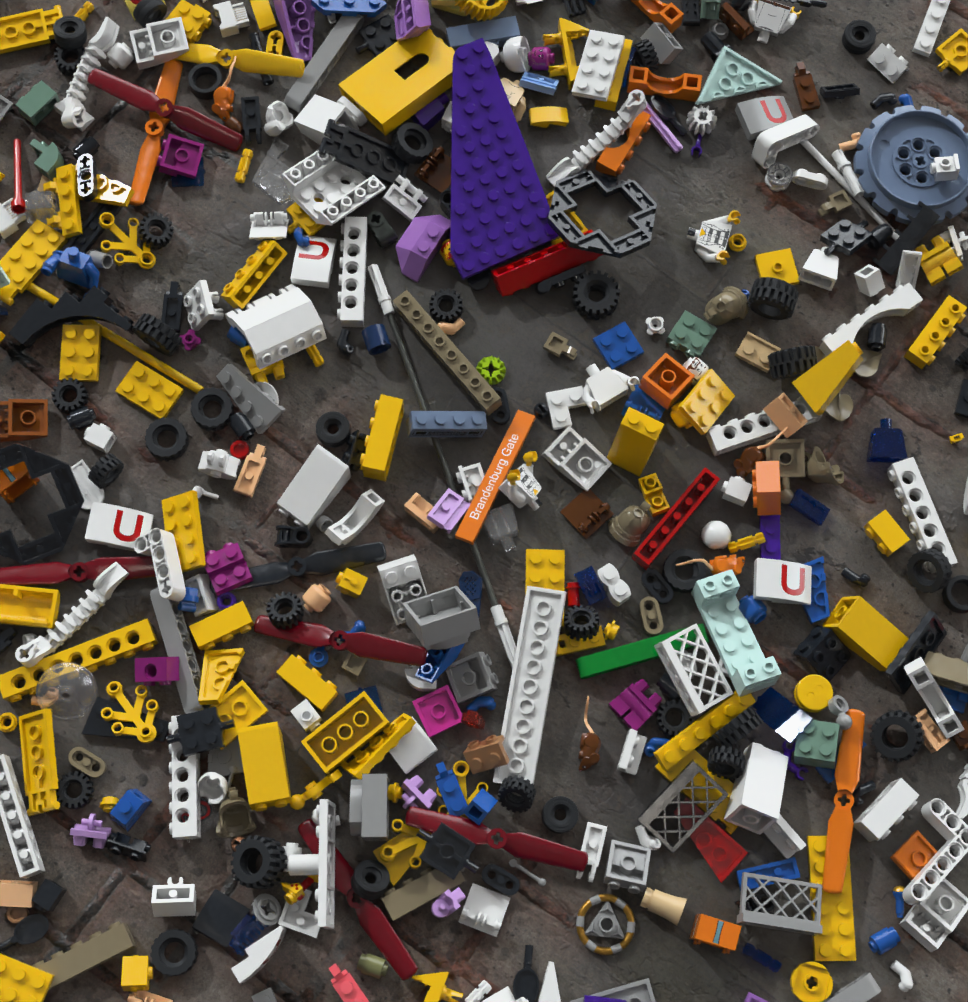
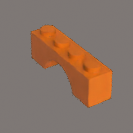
M631 0L653 22L663 23L671 34L682 24L684 13L672 2L666 4L660 0Z
M631 66L627 92L630 93L638 89L644 95L653 96L658 94L665 98L696 102L700 94L702 75L684 73L679 77L664 78L653 74L649 68Z
M642 111L632 123V127L625 130L628 138L627 141L619 147H606L597 160L595 170L613 176L621 175L625 168L624 163L626 160L630 161L633 156L634 147L640 145L643 139L641 137L642 134L648 132L652 124L650 123L651 115Z

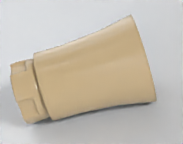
M647 887L640 906L648 908V911L669 920L677 926L687 899L673 896L657 889L654 891Z

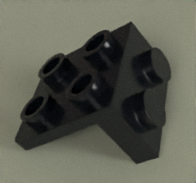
M820 625L811 630L808 637L798 645V648L793 653L798 659L809 662L814 670L829 682L851 658L850 651L833 630Z

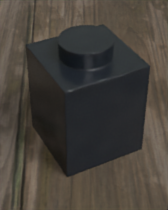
M45 879L32 898V901L36 903L35 907L44 913L46 910L53 912L67 890L51 879Z

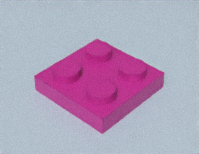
M448 685L412 701L429 738L465 721Z

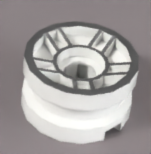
M778 162L772 164L765 176V183L770 187L769 189L776 192L787 189L793 175L791 168L785 163Z

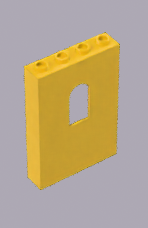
M431 29L424 31L420 36L400 42L397 41L338 84L341 95L352 102L365 115L366 119L386 136L452 87V60L455 50L452 47H448L440 37L437 38ZM418 54L428 56V63L405 80L395 72V70Z

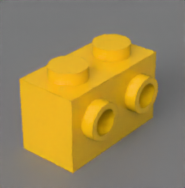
M886 509L864 526L866 535L876 542L878 550L887 557L910 540Z

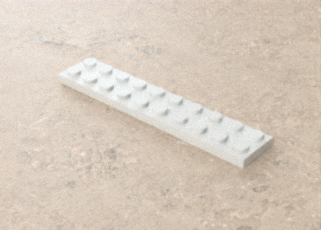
M527 586L501 735L505 738L502 744L510 761L507 765L495 768L493 782L501 784L508 776L514 778V775H518V778H521V776L525 777L524 780L528 779L530 784L533 783L534 785L567 595L565 591Z

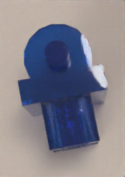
M592 566L574 574L590 606L608 597Z

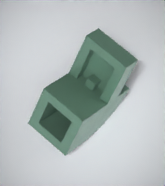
M33 139L29 144L33 151L39 155L34 165L39 173L53 181V178L56 177V168L64 166L63 156L53 142L48 146L43 141L39 142Z

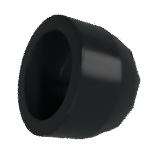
M538 403L534 407V415L537 418L544 419L548 416L549 408L545 403Z

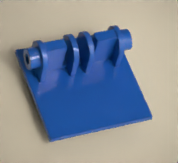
M635 385L636 390L631 392L621 415L625 416L628 408L631 407L660 421L665 408L641 390L639 385Z

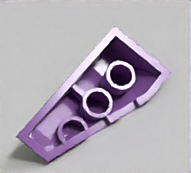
M273 0L277 18L291 56L303 59L304 62L310 61L313 51L314 14L316 12V9L311 5V0Z

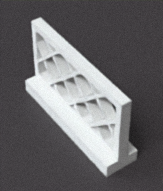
M697 623L654 645L691 716L706 711L709 707L734 694ZM691 630L696 635L695 643L687 640L688 632ZM673 640L682 642L680 651L674 650L670 642ZM686 644L694 646L692 656L684 653ZM698 648L704 650L706 654L705 660L696 658ZM682 657L691 659L689 669L683 667L681 663ZM695 661L704 664L702 673L693 671ZM707 666L713 667L715 671L714 678L706 676ZM692 674L701 677L698 687L694 686L691 682ZM704 679L713 682L711 691L703 689ZM717 683L723 686L726 691L725 694L719 695L715 693ZM701 692L710 695L709 701L705 705H703L700 699Z

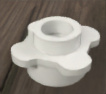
M662 317L647 318L645 321L648 326L647 334H663L665 332V328H663L664 319Z

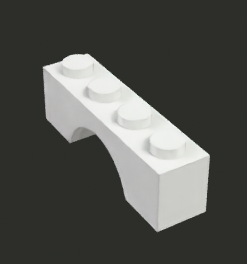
M920 657L903 666L946 739L965 730L923 659Z

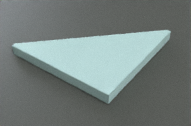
M724 46L695 104L699 105L778 86L782 83V80Z

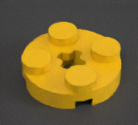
M812 961L801 963L791 974V991L802 1002H822L830 996L833 980L826 967L822 964ZM812 976L817 985L812 986L810 989L806 981Z

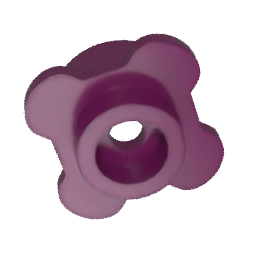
M189 329L185 335L179 336L182 338V343L187 351L196 348L201 343V339L195 335L193 329Z

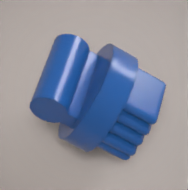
M185 587L186 595L183 600L179 601L178 610L196 612V603H199L198 589Z

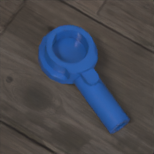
M325 646L317 647L310 652L309 661L312 666L319 668L327 664L328 654L324 650Z

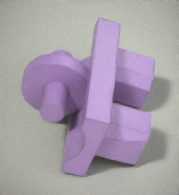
M418 775L410 780L407 778L401 786L405 791L401 796L405 800V804L402 806L404 809L414 806L429 810L437 797V794L430 788L424 794L418 790L424 783Z
M91 813L89 819L82 818L81 824L76 823L74 828L70 829V835H73L74 845L85 846L87 837L93 838V847L102 849L106 845L107 838L111 835L112 828L102 827L103 821L96 820V814Z
M459 887L453 892L448 889L432 904V913L438 918L448 917L460 907L459 903L466 896Z

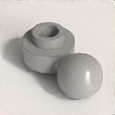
M835 695L828 701L829 710L832 714L838 716L836 723L840 724L839 728L841 730H848L852 726L851 717L845 714L849 710L848 703L843 697Z

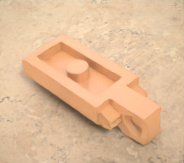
M257 444L255 452H250L247 455L234 486V492L250 498L253 497L266 464L267 458L264 457L265 446Z

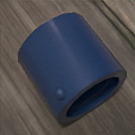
M383 324L371 325L361 332L370 355L381 354L391 348V343Z

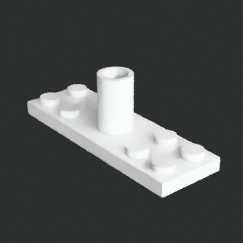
M320 799V805L316 807V815L319 817V826L316 827V837L319 838V854L290 855L288 870L290 876L319 875L318 889L315 890V900L318 902V910L315 911V923H318L320 928L334 929L336 804L328 799Z

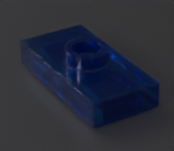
M797 489L789 503L790 507L818 526L823 524L831 510L801 489Z

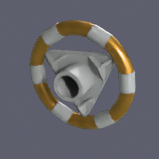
M599 894L589 898L579 909L576 919V930L581 942L592 952L600 955H614L625 949L631 942L635 933V918L631 908L624 900L611 894ZM605 901V904L592 923L584 931L585 915L589 908ZM609 902L617 905L626 914L628 922L625 937ZM586 935L623 940L611 947H600L588 939Z

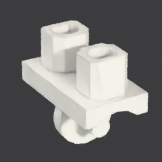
M948 226V231L939 235L945 242H952V250L960 261H964L960 246H963L964 250H968V236H965L963 231L959 233L960 238L958 239L954 226Z

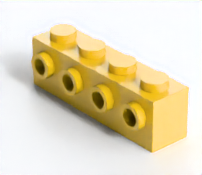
M625 39L607 102L595 100L594 107L611 111L616 110L633 40Z
M262 241L257 247L258 250L248 257L246 265L235 273L233 281L224 287V292L220 296L233 308L243 309L288 254L276 241Z
M948 295L903 357L921 369L926 364L930 366L936 358L933 355L935 351L940 352L946 344L943 340L946 336L950 338L956 330L954 325L956 323L960 324L965 318L964 312L967 307Z

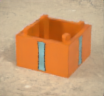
M24 461L0 470V496L8 504L14 503L17 497L33 485H38L37 482L40 480L38 477L31 479Z
M696 914L689 939L694 940L693 944L695 945L705 943L722 949L721 953L729 954L730 951L736 950L742 926L704 914Z

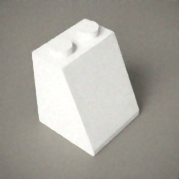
M316 94L294 119L300 132L321 145L323 137L329 139V137L324 135L328 119L335 120V124L340 127L349 126L359 131L346 106Z

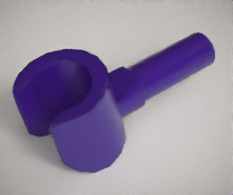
M701 134L698 135L696 144L691 149V156L693 151L697 150L699 152L698 158L702 154V148L700 147Z

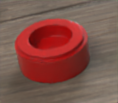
M237 440L231 444L230 453L233 457L244 460L249 455L250 449L245 441Z

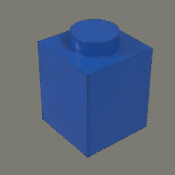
M482 788L463 813L477 825H480L498 800Z

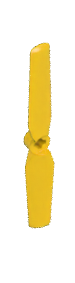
M188 43L189 51L174 58L197 64H220L223 68L230 69L236 56L234 67L242 72L301 78L305 70L303 59L251 49L220 50L211 45ZM229 56L231 59L227 60L226 63L224 61V58H227Z

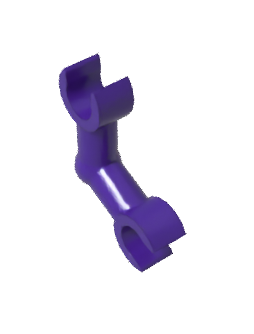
M784 741L782 749L784 755L789 757L787 769L795 774L797 780L803 781L804 778L799 775V771L802 770L808 773V769L805 767L799 768L791 762L792 752L795 750L796 743L794 742L791 750L786 747L787 741Z

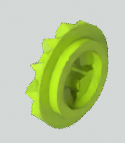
M492 355L490 357H483L476 367V370L489 385L500 383L506 374L505 364L499 357L496 358ZM490 364H492L493 369H496V371H493L492 377H490L489 371L486 370L489 369Z

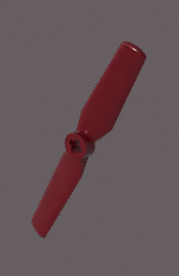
M97 68L93 69L88 76L87 82L140 110L157 113L161 118H169L183 131L234 152L238 151L243 141L241 134L189 107L173 105L170 100L160 99L150 90ZM167 104L169 110L162 112L160 107Z
M152 556L100 557L85 564L83 562H76L73 565L50 562L0 568V584H57L71 579L77 583H83L88 579L95 581L102 572L115 562L119 563L129 573L124 580L156 577ZM79 568L85 571L81 574V577L75 574V572L79 571Z
M259 615L254 623V632L312 647L332 646L338 651L348 650L358 657L419 667L425 664L427 658L425 647L365 632L346 633L342 630L334 632L323 624L297 621V626L292 624L291 629L286 626V630H282V627L278 629L276 626H273L266 615ZM342 636L345 639V643H341L339 646L337 639H341Z
M411 806L406 813L405 823L408 826L418 829L422 828L424 831L433 833L437 830L440 823L443 822L476 845L488 844L493 849L502 848L516 858L583 872L588 864L587 852L523 832L505 833L500 828L491 830L482 823L477 825L468 818ZM499 833L503 841L495 845L491 836Z
M310 818L298 826V831L312 854H319V838L316 837V827L318 825ZM335 847V888L347 896L348 904L356 909L361 927L402 980L411 978L417 972L418 967L381 909L361 898V903H353L352 900L355 898L353 896L355 892L351 886V877L354 870Z

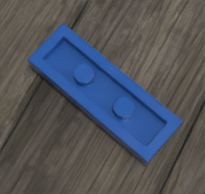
M795 857L735 871L740 891L743 872L790 880L800 878ZM747 879L749 889L759 887L754 879ZM768 882L766 885L775 884V883H774V882Z

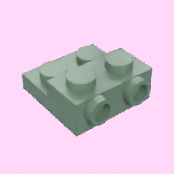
M685 310L667 337L666 343L671 348L684 352L688 358H700L717 328Z

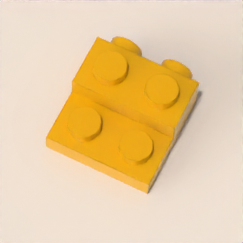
M181 0L166 18V20L176 17L182 18L188 43L198 42L203 31L208 29L212 23L210 12L197 4L194 6L185 0Z

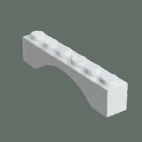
M910 283L905 286L899 285L893 290V294L883 296L877 305L871 304L864 310L865 313L855 315L849 324L846 325L844 323L836 329L837 332L833 335L829 333L823 337V342L819 349L825 356H828L847 340L853 343L857 332L866 324L882 317L905 316L917 308L923 299Z

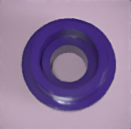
M230 592L223 593L217 598V605L221 610L237 604L236 597ZM226 599L230 600L229 605H224Z

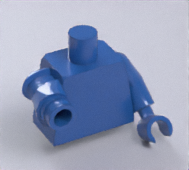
M68 247L64 251L55 250L52 252L53 255L43 262L41 272L46 276H51L57 269L58 278L90 290L93 286L98 288L99 270L94 265L91 256L79 252L77 247Z

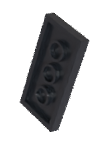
M930 610L921 619L918 627L910 634L908 641L900 648L898 655L885 671L896 690L903 695L912 684L903 666L920 657L924 661L928 651L934 653L947 635L936 613Z

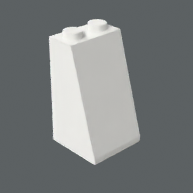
M318 444L278 500V511L285 517H292L294 519L293 522L298 527H306L309 530L351 478L349 466Z
M752 742L743 752V755H745L743 775L735 779L724 820L761 835L779 819L789 757L781 754L779 751L766 748L762 744Z

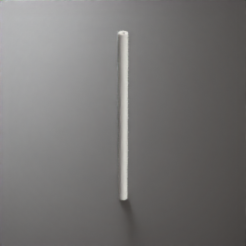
M808 140L800 142L879 225L885 223L892 228V238L896 241L899 235L894 232L895 229L864 197L857 199L854 197L845 178Z

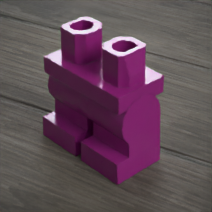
M644 679L635 684L632 683L608 704L610 709L619 718L629 710L630 713L622 721L629 729L636 731L656 712L657 707L662 701V698L656 692L650 698L643 694L650 687Z

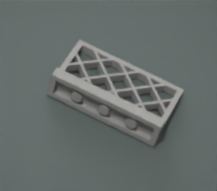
M743 872L740 910L736 923L813 936L820 935L823 929V925H820L822 885ZM748 878L754 879L759 885L753 892L747 886ZM768 882H774L779 888L773 895L765 887ZM788 885H793L798 891L792 898L785 891ZM808 888L816 889V898L812 901L804 893ZM760 889L768 896V899L762 904L754 895ZM780 892L788 900L782 907L774 899ZM800 895L807 903L802 910L794 902ZM750 897L758 906L754 911L745 910L746 901ZM770 900L778 909L774 914H769L763 907ZM789 904L797 912L793 917H788L783 910ZM809 907L815 913L814 921L808 920L803 914Z

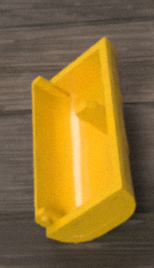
M0 584V624L54 629L60 607L59 590Z

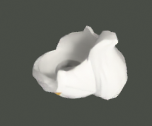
M277 100L267 107V123L264 126V130L269 136L275 137L293 125V114L289 112L285 103Z

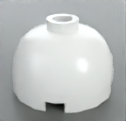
M517 36L510 38L504 44L503 51L500 52L501 62H504L505 66L514 73L528 72L530 70L527 60V53L530 52L526 37Z

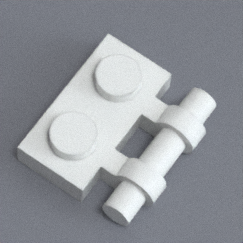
M398 175L395 181L400 184V187L393 183L382 199L411 222L422 207L417 200L419 199L425 203L428 197L423 194L420 188L414 187L409 179H404L401 175ZM404 190H408L413 194V197L409 196Z

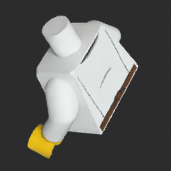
M753 0L748 6L750 23L754 25V30L760 31L757 41L767 44L770 35L777 37L779 33L783 34L791 28L802 11L800 10L796 13L794 12V6L789 7L770 0Z

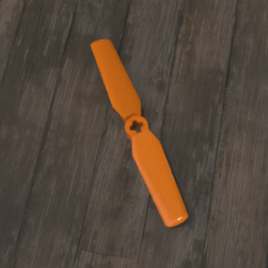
M172 59L164 63L155 90V95L160 99L170 100L173 105H175L182 73V62ZM167 104L160 107L162 112L169 110ZM149 112L150 120L145 124L147 137L140 148L131 186L134 194L129 204L134 206L144 204L161 151L160 138L163 136L164 129L170 121L169 118H161L154 112Z
M849 709L845 713L851 717L852 726L848 730H842L834 775L838 792L834 796L835 808L828 820L822 883L823 891L830 894L842 892L854 827L851 808L854 804L852 794L860 780L865 713L857 709ZM842 796H846V799L849 800L850 803H846L845 806H842L841 802L838 801V799H842Z

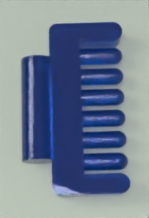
M255 914L252 918L246 915L230 933L234 939L229 945L241 956L245 954V949L251 945L246 938L253 943L254 939L258 937L252 930L258 935L264 930V927L259 923L260 921H256Z

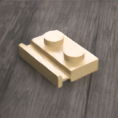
M748 331L735 356L768 373L770 369L768 355L780 351L781 348Z

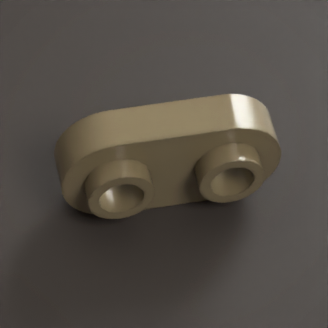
M648 596L641 600L639 612L644 631L648 635L656 636L662 631L664 625L658 601L654 597ZM645 605H650L652 610H646ZM654 623L656 629H651L649 625Z
M83 747L73 748L68 755L70 764L90 777L100 778L107 770L104 760ZM82 754L83 759L78 761L77 756ZM95 765L100 766V769L97 772H95L93 769Z

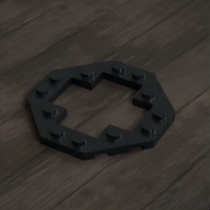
M585 169L556 181L547 223L568 247L622 258L650 245L657 203L635 180H618L617 176L604 173L603 176L593 174V171ZM594 186L605 198L620 192L638 211L630 215L627 220L635 231L612 241L600 229L584 235L566 215L576 211L578 206L570 196Z
M16 442L0 448V470L24 461L31 479L51 472L65 505V508L47 515L54 533L18 546L11 528L0 532V555L27 565L63 551L85 499L70 464Z

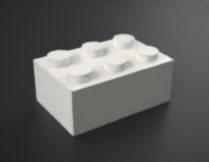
M902 778L890 782L854 821V828L869 842L885 839L891 832L889 828L894 824L900 823L904 818L902 814L907 810L910 811L917 804L916 799L919 797V794Z

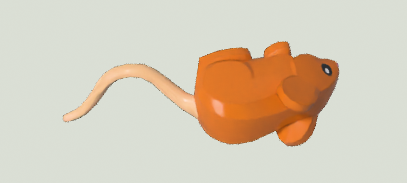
M236 56L230 66L226 81L214 91L213 98L215 104L212 105V111L224 122H227L230 118L229 112H233L231 103H234V90L226 86L231 79Z
M736 554L730 555L728 558L727 555L717 556L714 560H709V563L705 559H693L676 564V566L703 562L713 575L732 569L736 576L742 572L745 557L736 558Z

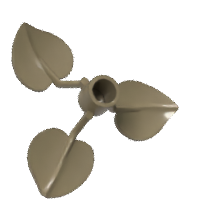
M815 346L817 361L820 362L826 356L819 347ZM862 350L863 354L861 356L864 360L855 370V373L860 377H871L878 369L882 353ZM840 390L825 412L836 421L842 422L852 413L853 401L847 394L840 395Z

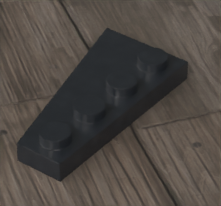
M97 696L81 734L138 739L137 736H116L113 734L111 727L116 722H121L124 727H137L133 722L105 721L101 716V711L106 707L111 708L115 712H126L120 704ZM106 712L104 716H109L111 712ZM141 712L140 718L145 723L147 714ZM157 717L154 718L153 726L156 728L157 735L153 741L165 742L169 732L168 721ZM116 727L115 731H120L122 727ZM149 730L144 731L143 735H147Z

